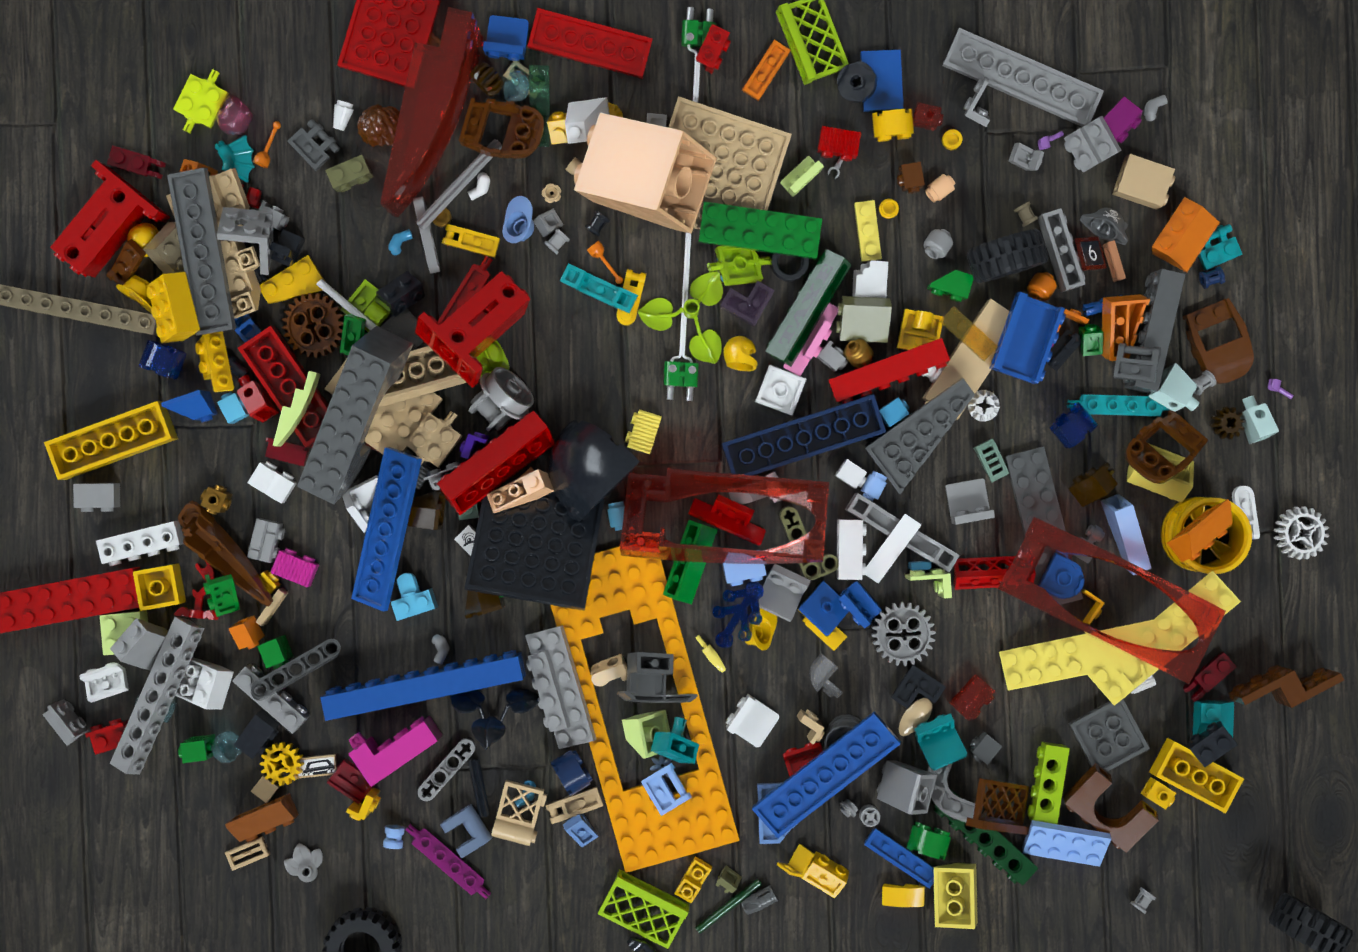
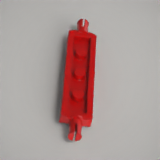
M485 256L480 266L472 265L437 321L438 325L443 323L485 286L491 276L487 271V268L493 261L491 258Z

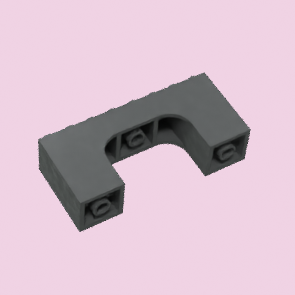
M376 326L352 345L297 485L298 488L335 504L359 479L371 449L370 445L364 443L382 398L387 390L400 378L414 343Z

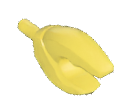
M700 635L695 637L703 647L702 652L719 671H726L715 649L710 644L707 645Z

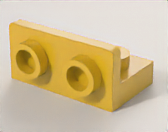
M816 851L802 879L835 898L847 884L849 871L844 866L830 860L826 855Z

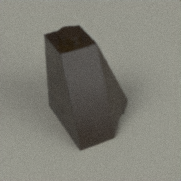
M441 490L413 498L407 526L431 530L443 529L446 497Z
M468 590L465 618L468 619L474 615L480 616L502 609L506 606L504 598L498 595Z

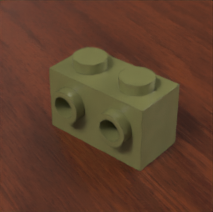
M362 154L325 170L333 189L337 192L348 191L352 186L364 184L374 177L366 158Z

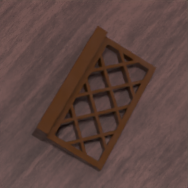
M979 778L973 818L967 817L966 826L1028 835L1029 827L1023 826L1029 786ZM999 788L1000 792L996 795L995 791ZM1008 790H1010V792H1011V794H1010L1009 796H1007V791H1008ZM991 797L992 802L989 805L988 799ZM1001 799H1003L1004 802L1002 805H1000L999 803ZM1014 800V803H1015V804H1014V806L1012 807V806H1011V802ZM984 806L985 811L981 815L982 807ZM995 808L997 812L993 815L992 811ZM1005 810L1008 812L1006 816H1004Z

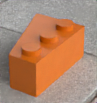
M1141 294L1103 297V354H1101L1109 361H1115L1119 343L1134 346L1137 338L1136 333L1140 323L1143 321L1144 317L1142 316L1146 305L1149 304V298ZM1125 353L1124 358H1130L1131 354Z

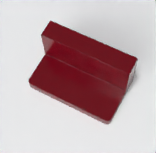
M266 437L268 446L265 457L300 466L306 465L310 448L287 441L281 447L273 446L274 438Z

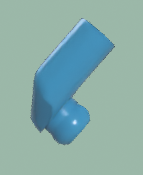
M528 780L524 782L525 785L536 787L533 781ZM530 792L525 795L529 802L534 799L535 793ZM522 797L514 801L518 808L526 804Z

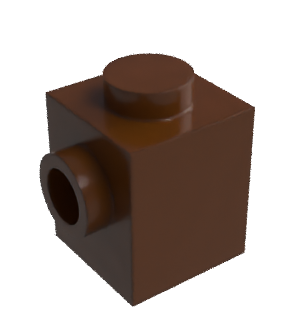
M921 162L901 165L898 168L897 183L899 187H902V192L908 191V194L920 192V189L925 185Z

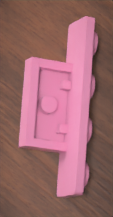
M831 303L828 304L792 367L784 364L783 367L786 370L801 376L812 357L817 358L822 350V347H820L822 340L827 341L832 333L830 327L837 315L838 308Z

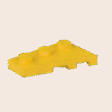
M307 255L262 283L260 288L267 303L272 304L304 294L309 295V293L323 291L317 286V283L321 279L324 280L311 257Z

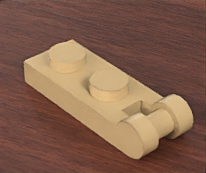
M596 786L576 793L571 797L568 796L545 804V807L550 812L551 824L578 814L597 809L604 804ZM562 807L564 813L558 814L557 808Z

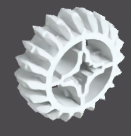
M1302 506L1301 508L1293 507V511L1290 509L1286 510V515H1280L1282 521L1275 522L1279 525V529H1274V532H1278L1274 539L1280 540L1277 546L1283 547L1281 552L1288 553V557L1291 558L1295 556L1296 559L1301 560L1302 557L1309 559L1310 555L1317 556L1316 551H1323L1321 544H1328L1324 541V537H1329V534H1325V530H1328L1329 527L1323 526L1326 520L1320 519L1321 514L1315 513L1313 508L1307 509V507ZM1305 517L1311 524L1304 525L1302 522H1299L1298 518ZM1300 530H1303L1302 536H1299ZM1299 541L1305 548L1298 549L1291 542Z

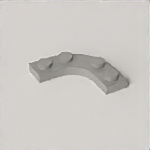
M953 763L937 770H931L929 767L928 772L937 775L931 797L935 805L944 814L966 823L967 817L973 818L975 803L959 798L948 787V775Z

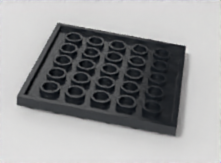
M508 479V480L505 481L503 484H501L499 487H497L495 490H497V489H499V488H501V487H503V486H505V485H507V484H509V483H511V482H513V481H515V480H513V479ZM554 491L537 500L497 513H493L488 497H484L465 582V590L585 611L604 499L579 522L568 515V510L560 502Z

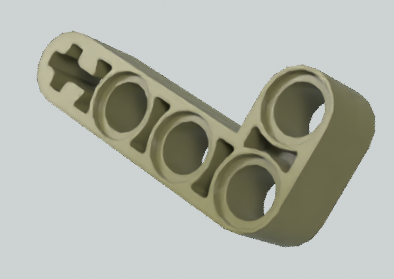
M789 506L782 508L779 517L802 574L806 578L814 580L836 571L839 567V560L836 556L828 553L816 558L797 510ZM787 510L794 513L791 516L794 523L798 522L797 525H792L789 528L787 527V525L791 524L789 519H784ZM795 528L801 530V536L798 539H793L791 536V532ZM804 546L807 547L809 554L806 557H800L799 549ZM829 557L833 558V567L826 568L824 565L825 560ZM809 565L816 567V573L812 576L806 573V568Z

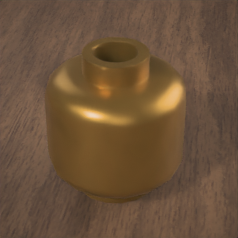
M857 339L850 341L846 345L844 355L852 366L862 368L869 365L872 361L873 350L865 340Z

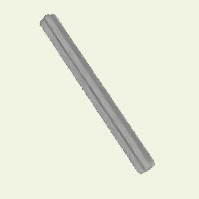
M494 139L487 147L501 149L502 144ZM480 153L417 220V225L423 230L426 229L493 157Z

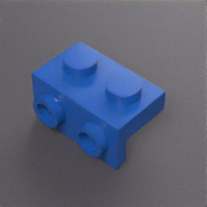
M855 581L846 588L839 597L841 606L845 610H849L853 615L854 621L858 625H862L864 629L882 611L881 607L858 581Z

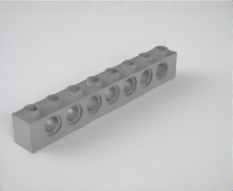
M174 617L110 761L111 765L125 774H140L144 768L146 759L152 750L154 741L160 732L162 723L193 657L197 644L201 639L205 628L189 619Z

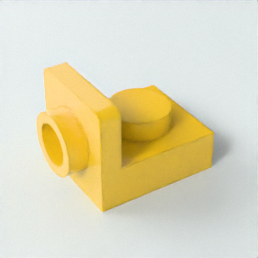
M268 570L261 573L260 577L271 595L281 585L278 582L279 577Z

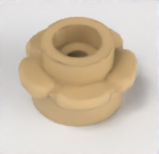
M550 183L542 190V196L548 203L557 202L561 198V189L558 185Z

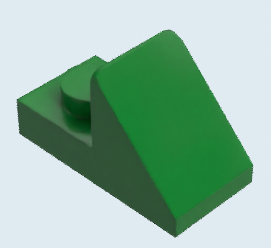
M352 314L344 316L340 353L349 355L352 345L367 334L365 332L366 319Z

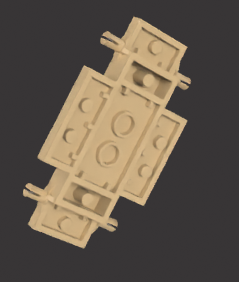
M345 362L325 387V390L332 395ZM432 392L379 407L364 442L381 454L384 453L385 447H391L402 452L409 448L419 458H422L421 465L425 461L440 468L462 435L451 426V423L457 417L455 413L450 411L445 420L438 419L432 415L443 400Z

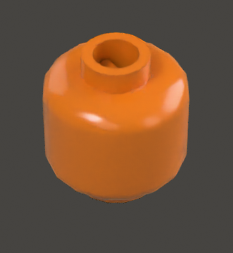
M1036 273L1027 286L1028 295L1039 301H1047L1055 291L1057 284L1050 273Z

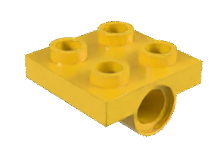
M904 309L896 348L910 350L940 339L944 317L926 311Z

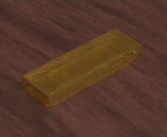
M954 306L939 321L982 361H985L998 347Z

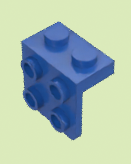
M495 15L490 16L487 41H484L483 44L485 55L490 58L505 57L512 61L525 60L529 28L528 20Z

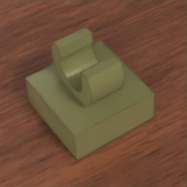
M726 865L718 877L716 886H723L725 893H733L737 889L742 877Z

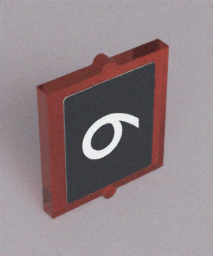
M1099 237L1075 239L1078 251L1077 256L1080 259L1082 271L1106 268L1103 256L1104 251H1102Z

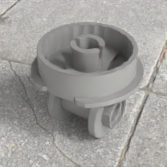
M496 367L491 373H485L481 376L480 385L482 391L471 400L472 406L468 411L471 414L478 411L490 423L486 429L490 433L494 429L497 431L501 430L511 418L521 420L524 415L529 413L528 409L533 405L534 398L529 388L518 376L505 368Z

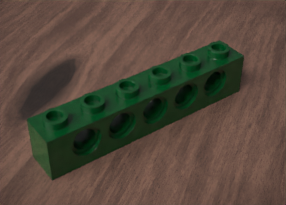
M949 787V789L952 791V793H953L954 795H956V796H958L959 798H961L955 791H953V790ZM932 801V804L935 806L933 810L941 818L945 815L950 820L948 824L956 831L960 829L964 832L963 837L970 844L975 842L979 846L977 850L984 857L989 855L993 859L991 863L1000 871L1002 869L1007 871L1008 874L1006 876L1014 884L1018 881L1023 886L1038 870V867L999 831L975 827L966 828L964 826L965 822L944 814ZM988 833L986 840H979L980 834ZM1002 846V851L999 854H994L995 847ZM1010 860H1017L1015 866L1008 867V863Z

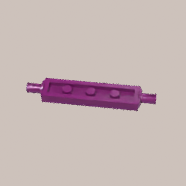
M411 823L405 831L414 837L411 843L470 895L478 892L485 900L488 898L491 892L482 886L484 878L426 828L418 831Z

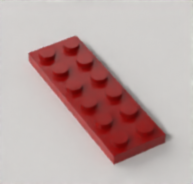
M537 8L528 48L643 79L653 38Z

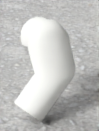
M479 173L477 175L476 188L468 191L471 200L488 192L490 177L486 173Z

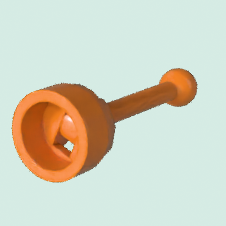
M278 121L273 123L274 128L264 151L257 153L253 159V163L263 168H268L271 159L268 155V150L277 129L281 127Z
M597 241L587 249L592 257L600 258L616 278L617 284L623 282V278L617 275L603 256L604 247L600 241Z

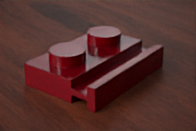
M345 758L327 780V784L358 805L375 786L371 787L358 767Z

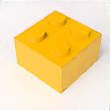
M179 563L133 572L140 611L186 602Z

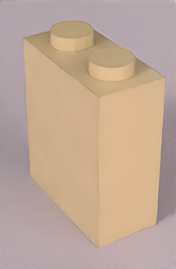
M1129 154L1124 158L1112 195L1157 210L1165 206L1168 201L1169 194H1167V191L1174 183L1175 176L1173 174L1175 169Z

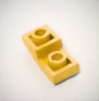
M695 856L674 894L692 903L712 870V866Z
M884 884L882 886V905L924 907L925 886L905 884L904 886Z

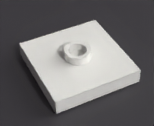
M769 365L755 402L793 416L806 378Z

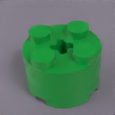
M916 822L912 826L906 848L911 851L917 850L918 853L932 858L945 860L951 840L950 832L937 827L933 831L930 826Z

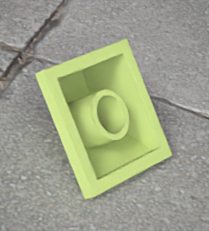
M666 710L639 714L622 720L626 740L642 758L656 755V753L651 751L655 732H670Z

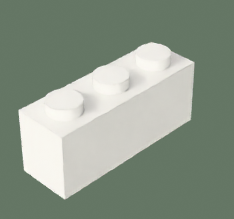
M837 519V558L839 560V567L836 570L837 579L862 580V575H866V564L863 563V555H866V544H863V536H866V524H863V520Z

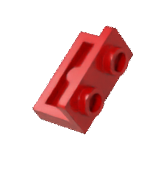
M714 24L711 25L696 57V62L705 65V71L713 74L714 69H719L723 61L720 58L722 52H727L731 44L729 40L730 32Z
M807 743L803 748L797 749L794 747L786 750L783 758L789 777L823 752L821 743Z

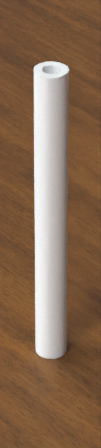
M319 280L317 286L350 314L366 319L365 326L370 331L377 326L324 280Z

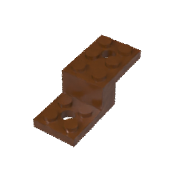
M1275 665L1270 667L1267 673L1263 675L1258 674L1250 678V682L1234 686L1233 691L1228 694L1231 700L1247 705L1272 692L1277 703L1293 708L1344 681V678L1339 672L1319 668L1310 677L1299 679L1295 670Z

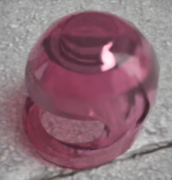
M230 95L225 99V108H220L217 112V123L219 128L226 134L240 135L249 127L253 115L240 99Z

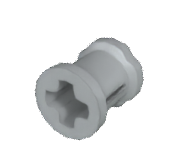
M556 228V233L548 241H545L544 244L557 255L559 253L558 250L565 242H569L570 239Z
M1205 370L1200 377L1192 379L1197 386L1194 391L1196 395H1201L1203 390L1209 386L1213 387L1216 385V379L1210 371Z
M1141 887L1139 889L1140 893L1130 904L1146 914L1147 907L1156 897Z

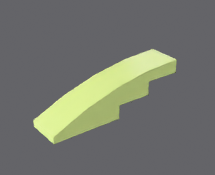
M309 371L304 390L295 389L291 408L282 407L273 446L281 447L296 429L313 398L320 378L319 373Z

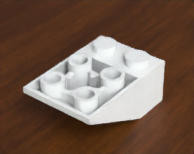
M192 657L175 696L204 709L222 710L234 672L220 665Z

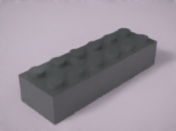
M1160 269L1147 276L1145 282L1147 290L1143 296L1149 298L1150 301L1142 316L1144 318L1138 327L1134 346L1146 348L1161 347L1156 382L1123 379V383H1125L1124 388L1144 393L1159 391L1185 274ZM1131 354L1129 359L1151 361L1152 356Z

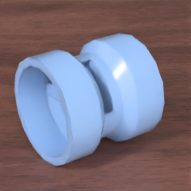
M386 825L384 831L386 838L383 840V847L389 849L403 848L402 835H404L405 827Z

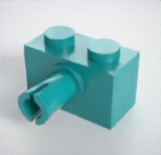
M674 717L672 732H655L651 751L678 763L695 764L699 744L683 737L687 720Z

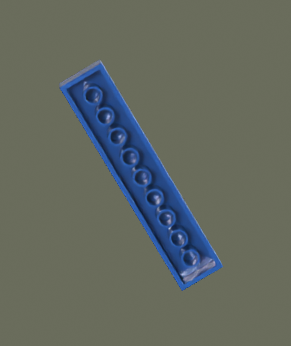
M516 650L504 652L503 656L497 657V654L485 656L480 661L477 658L465 660L466 662H463L461 665H458V662L446 664L442 669L434 666L427 668L422 673H419V670L407 672L403 677H400V674L388 676L384 681L376 678L368 680L364 685H361V682L349 684L345 689H342L341 686L330 688L325 691V695L320 697L325 721L521 681L526 676L522 652L516 653Z

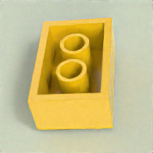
M186 272L162 274L147 285V296L151 301V312L156 320V332L161 343L184 341L200 331Z

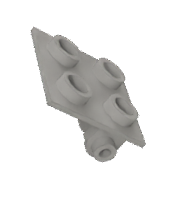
M453 462L446 465V470L443 471L435 469L427 472L428 476L423 478V480H429L434 490H440L437 483L444 476L443 474L455 470L460 463Z

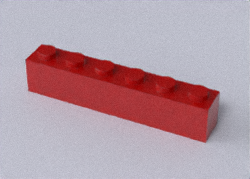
M940 338L829 379V383L836 402L841 401L842 404L853 401L852 396L860 394L861 397L872 394L871 389L879 387V390L891 387L890 382L897 380L898 383L910 380L909 375L916 373L918 377L929 373L928 368L935 366L937 370L948 366L947 361H950L943 339Z

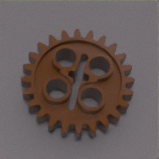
M309 293L308 296L304 294L301 295V299H294L296 305L289 304L291 311H284L288 315V318L282 319L284 322H287V325L283 326L282 329L288 330L284 337L291 338L288 344L294 343L293 350L300 349V355L307 352V357H312L314 354L315 358H317L321 354L322 356H327L328 351L330 353L335 352L333 346L340 347L338 340L342 339V325L344 324L341 318L345 314L338 313L342 307H334L336 301L332 300L329 302L330 296H324L322 299L321 293H317L316 297L314 293ZM318 308L323 310L321 318L317 315ZM301 314L305 317L304 324H301L299 320ZM326 326L330 330V334L328 337L324 334V328ZM308 333L312 336V341L310 343L306 340V335Z

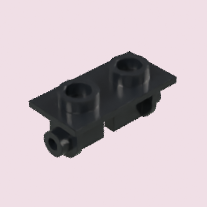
M1067 329L1051 348L1052 356L1047 364L1057 372L1081 344L1080 336Z

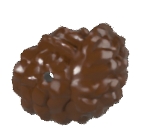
M380 104L370 106L362 112L358 119V134L363 142L372 147L375 145L382 147L384 144L387 146L393 145L394 142L397 143L403 140V137L406 135L402 114L393 106L382 107Z

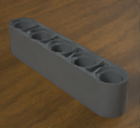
M328 639L255 681L251 686L252 697L257 701L265 700L332 661L340 653V643L335 639ZM334 645L337 651L330 654L326 651V646ZM316 655L319 657V662L311 664L308 661V657ZM293 665H298L302 671L299 674H293L290 668ZM280 675L283 677L284 682L276 685L272 681L273 677ZM257 686H263L266 692L263 695H257L254 689Z

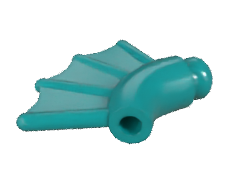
M243 135L229 145H226L224 141L216 143L215 149L218 150L217 153L223 161L221 170L227 171L236 168L239 178L248 183L249 173L255 166L251 159L254 150L248 145L247 136Z

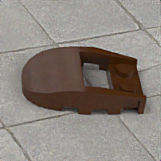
M471 98L459 142L462 146L490 157L525 158L531 155L539 146L544 131V120L538 110L526 105H517L515 101L506 100V102H498L496 99H487L486 102H476L475 98ZM489 112L511 116L502 150L484 147L480 144Z
M1229 298L1182 316L1183 320L1186 319L1189 331L1186 334L1192 347V356L1197 359L1202 372L1206 370L1214 375L1216 384H1224L1236 380L1250 370L1254 360L1250 337L1245 322ZM1233 318L1241 337L1206 351L1198 331Z
M1170 410L1166 417L1163 419L1158 417L1153 420V423L1147 427L1144 426L1139 431V434L1128 444L1125 457L1129 465L1145 479L1153 483L1162 484L1186 469L1207 443L1208 439L1175 411ZM1160 428L1190 452L1176 467L1146 442Z

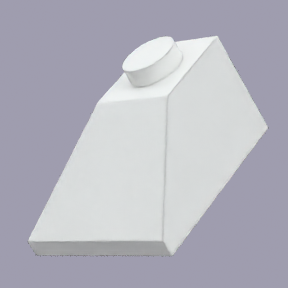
M607 97L568 103L565 121L568 144L586 142L588 131L591 126L597 123L599 114L610 115Z

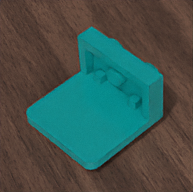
M951 713L939 715L935 720L928 723H920L914 728L917 742L931 770H937L967 756V751L955 729Z

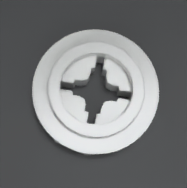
M987 390L977 391L968 404L969 413L978 421L993 419L1000 408L999 399L993 392ZM985 399L986 404L992 407L986 408L983 414L982 407L976 406V404L983 403Z

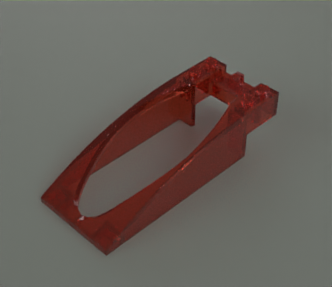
M448 7L440 47L415 42L380 202L394 217H399L424 186L442 157L460 118L471 83L470 74L479 62V55H477L478 47L481 48L483 44V36L479 27H477V20H475L473 12Z
M668 468L666 476L629 473L620 542L621 556L732 564L823 562L829 482ZM715 492L750 493L780 499L806 508L815 516L816 520L814 528L803 537L764 551L675 544L667 540L664 527H661L660 533L644 532L647 501L671 502L690 496Z
M1034 517L1025 534L1026 537L998 589L1050 617L1190 684L1226 611L1135 564ZM1046 547L1064 555L1068 559H1071L1074 554L1116 564L1144 578L1173 600L1196 626L1199 634L1198 643L1188 650L1172 651L1141 646L1114 638L1082 622L1063 608L1044 588L1029 582Z

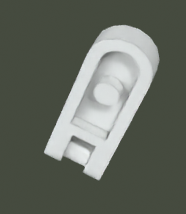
M1238 486L1232 492V501L1246 514L1252 529V539H1259L1260 532L1253 490L1248 486Z

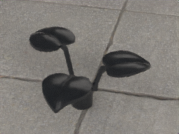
M514 689L506 695V702L508 704L505 706L500 720L496 717H488L486 719L482 706H480L485 702V697L480 691L472 690L450 695L451 704L458 712L472 713L476 708L479 710L481 718L473 722L471 730L476 741L485 750L504 736L506 728L503 720L509 708L514 713H525L532 710L539 703V695L526 689Z

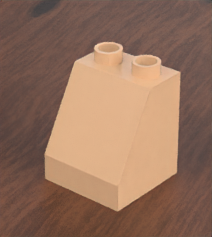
M600 113L597 123L591 126L588 131V149L583 163H580L575 170L574 190L594 203L670 229L692 234L717 158L684 131Z

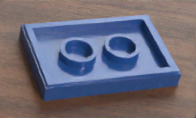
M901 50L861 51V62L868 64L878 77L874 94L863 103V112L904 109Z

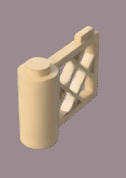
M506 780L491 836L530 846L531 842L535 843L538 832L534 831L540 806H545L547 794H544V789ZM508 786L517 788L520 795L511 799L507 793ZM530 792L539 794L538 800L530 804L525 796ZM522 797L527 806L518 811L514 801ZM509 804L515 811L510 816L502 814L503 807ZM530 809L533 814V820H524L521 813Z

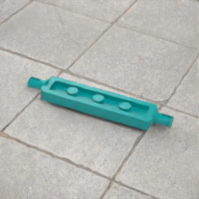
M1081 394L1079 400H1067V403L1075 404L1067 405V408H1079L1080 414L1161 416L1163 410L1170 411V409L1149 396Z

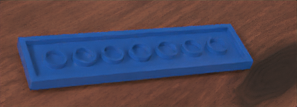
M385 447L351 598L383 612L388 611L422 462V458L391 447Z
M874 711L753 805L752 810L771 832L779 838L898 747L901 741Z

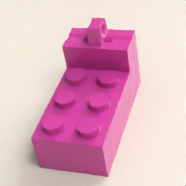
M421 716L410 725L411 728L409 730L405 727L393 737V741L389 738L380 746H378L372 736L366 740L360 732L349 739L353 748L349 756L371 787L429 748L442 737L443 734L430 716L425 719Z

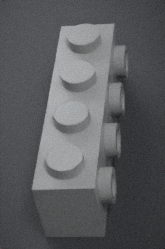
M1062 209L1040 215L1038 217L1039 226L1061 293L1085 285V275L1080 268L1079 256L1074 249L1073 237L1068 231L1067 219Z
M249 664L245 666L232 682L292 734L296 732L310 716L306 708L301 704H297L292 700V696L282 690L265 700H255L251 695V686L265 675L256 665ZM257 686L254 692L257 695H263L266 689L263 686Z

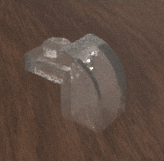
M822 653L810 667V682L817 692L824 686L823 691L832 698L834 695L839 698L843 692L829 680L838 667Z

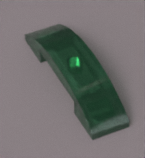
M529 65L530 107L538 110L544 120V131L538 147H549L550 134L547 125L548 118L550 117L549 65Z

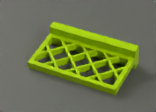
M799 0L790 4L785 3L776 10L778 20L804 85L839 72L844 66L849 64L824 0H818L821 7L819 13L809 8L810 3L816 0ZM798 7L804 10L801 19L793 15L792 8ZM806 12L816 16L813 25L803 20ZM819 18L826 21L828 25L826 31L816 27ZM801 24L811 29L808 37L800 33L799 28ZM813 31L824 35L821 43L810 39ZM826 36L834 40L835 45L833 49L823 45ZM808 43L819 47L816 55L808 53L806 48ZM821 49L831 53L828 62L818 57ZM833 55L841 58L843 65L837 67L831 64ZM816 61L825 65L824 71L816 74L814 69Z
M619 870L598 914L668 949L683 920L686 919L689 913L690 904ZM616 886L624 889L626 896L616 898L614 893ZM637 896L642 898L644 904L634 907L631 898ZM628 899L630 908L621 911L618 902ZM615 903L617 912L610 914L604 911L607 905ZM654 905L660 907L661 913L651 916L649 907ZM645 908L648 917L638 920L636 911ZM632 912L635 921L629 923L624 921L622 915ZM674 914L680 917L677 923L669 925L666 916ZM663 917L666 926L656 928L653 920ZM650 921L652 930H642L640 923ZM668 930V940L665 941L659 938L657 932Z

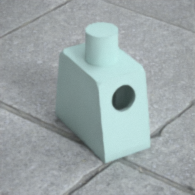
M1176 363L1164 369L1159 391L1149 394L1151 399L1175 412L1183 407L1193 411L1199 405V401L1192 397L1197 388L1196 384Z
M1254 395L1242 399L1246 410L1242 412L1243 414L1240 419L1246 420L1242 425L1245 427L1244 431L1249 444L1267 439L1279 432L1266 403L1257 405Z

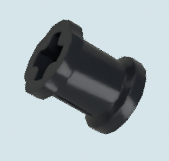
M595 211V216L589 224L585 225V228L599 237L600 231L610 220L600 212Z

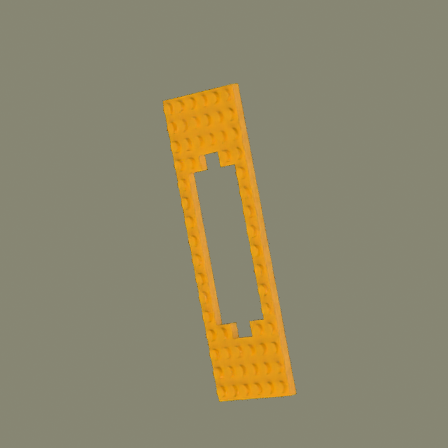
M655 537L595 553L585 611L551 605L556 627L561 625L564 627L596 735V740L589 742L625 873L740 841L672 598L663 595L667 579ZM630 610L634 625L657 618L666 653L674 654L673 678L678 695L698 694V697L693 701L681 703L684 717L687 720L686 724L690 739L699 744L696 757L699 769L677 775L686 791L690 792L692 798L662 816L643 785L623 790L581 640L604 633L600 621L601 617ZM678 791L673 792V795L676 799L681 797Z

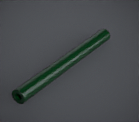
M756 879L696 926V930L701 934L762 886L761 882Z

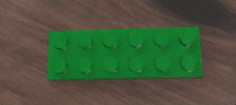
M704 202L698 242L817 259L822 218Z

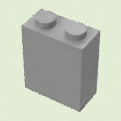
M136 618L110 650L120 662L151 671L168 630Z

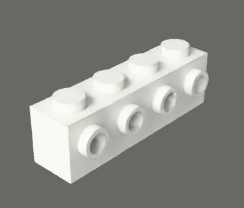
M173 521L97 540L96 543L101 563H109V566L122 564V559L128 558L129 561L141 559L140 555L147 553L149 557L160 554V550L166 548L167 552L180 549L179 545L184 544V537L179 521Z

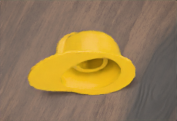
M134 275L123 285H116L120 292L139 303L152 314L151 301L147 296V285L150 284L148 281Z
M759 608L756 617L745 626V643L757 646L760 650H767L770 647L776 629L777 616Z

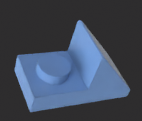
M584 813L571 817L563 824L565 831L581 847H584L598 837Z

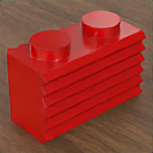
M822 126L817 153H821V157L833 158L834 155L841 156L840 159L843 161H852V159H856L858 156L861 132Z

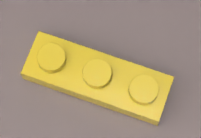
M875 200L855 202L854 208L861 262L881 260Z

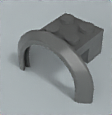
M627 653L626 691L617 692V695L624 701L686 703L698 697V694L666 695V675L673 674L674 654Z

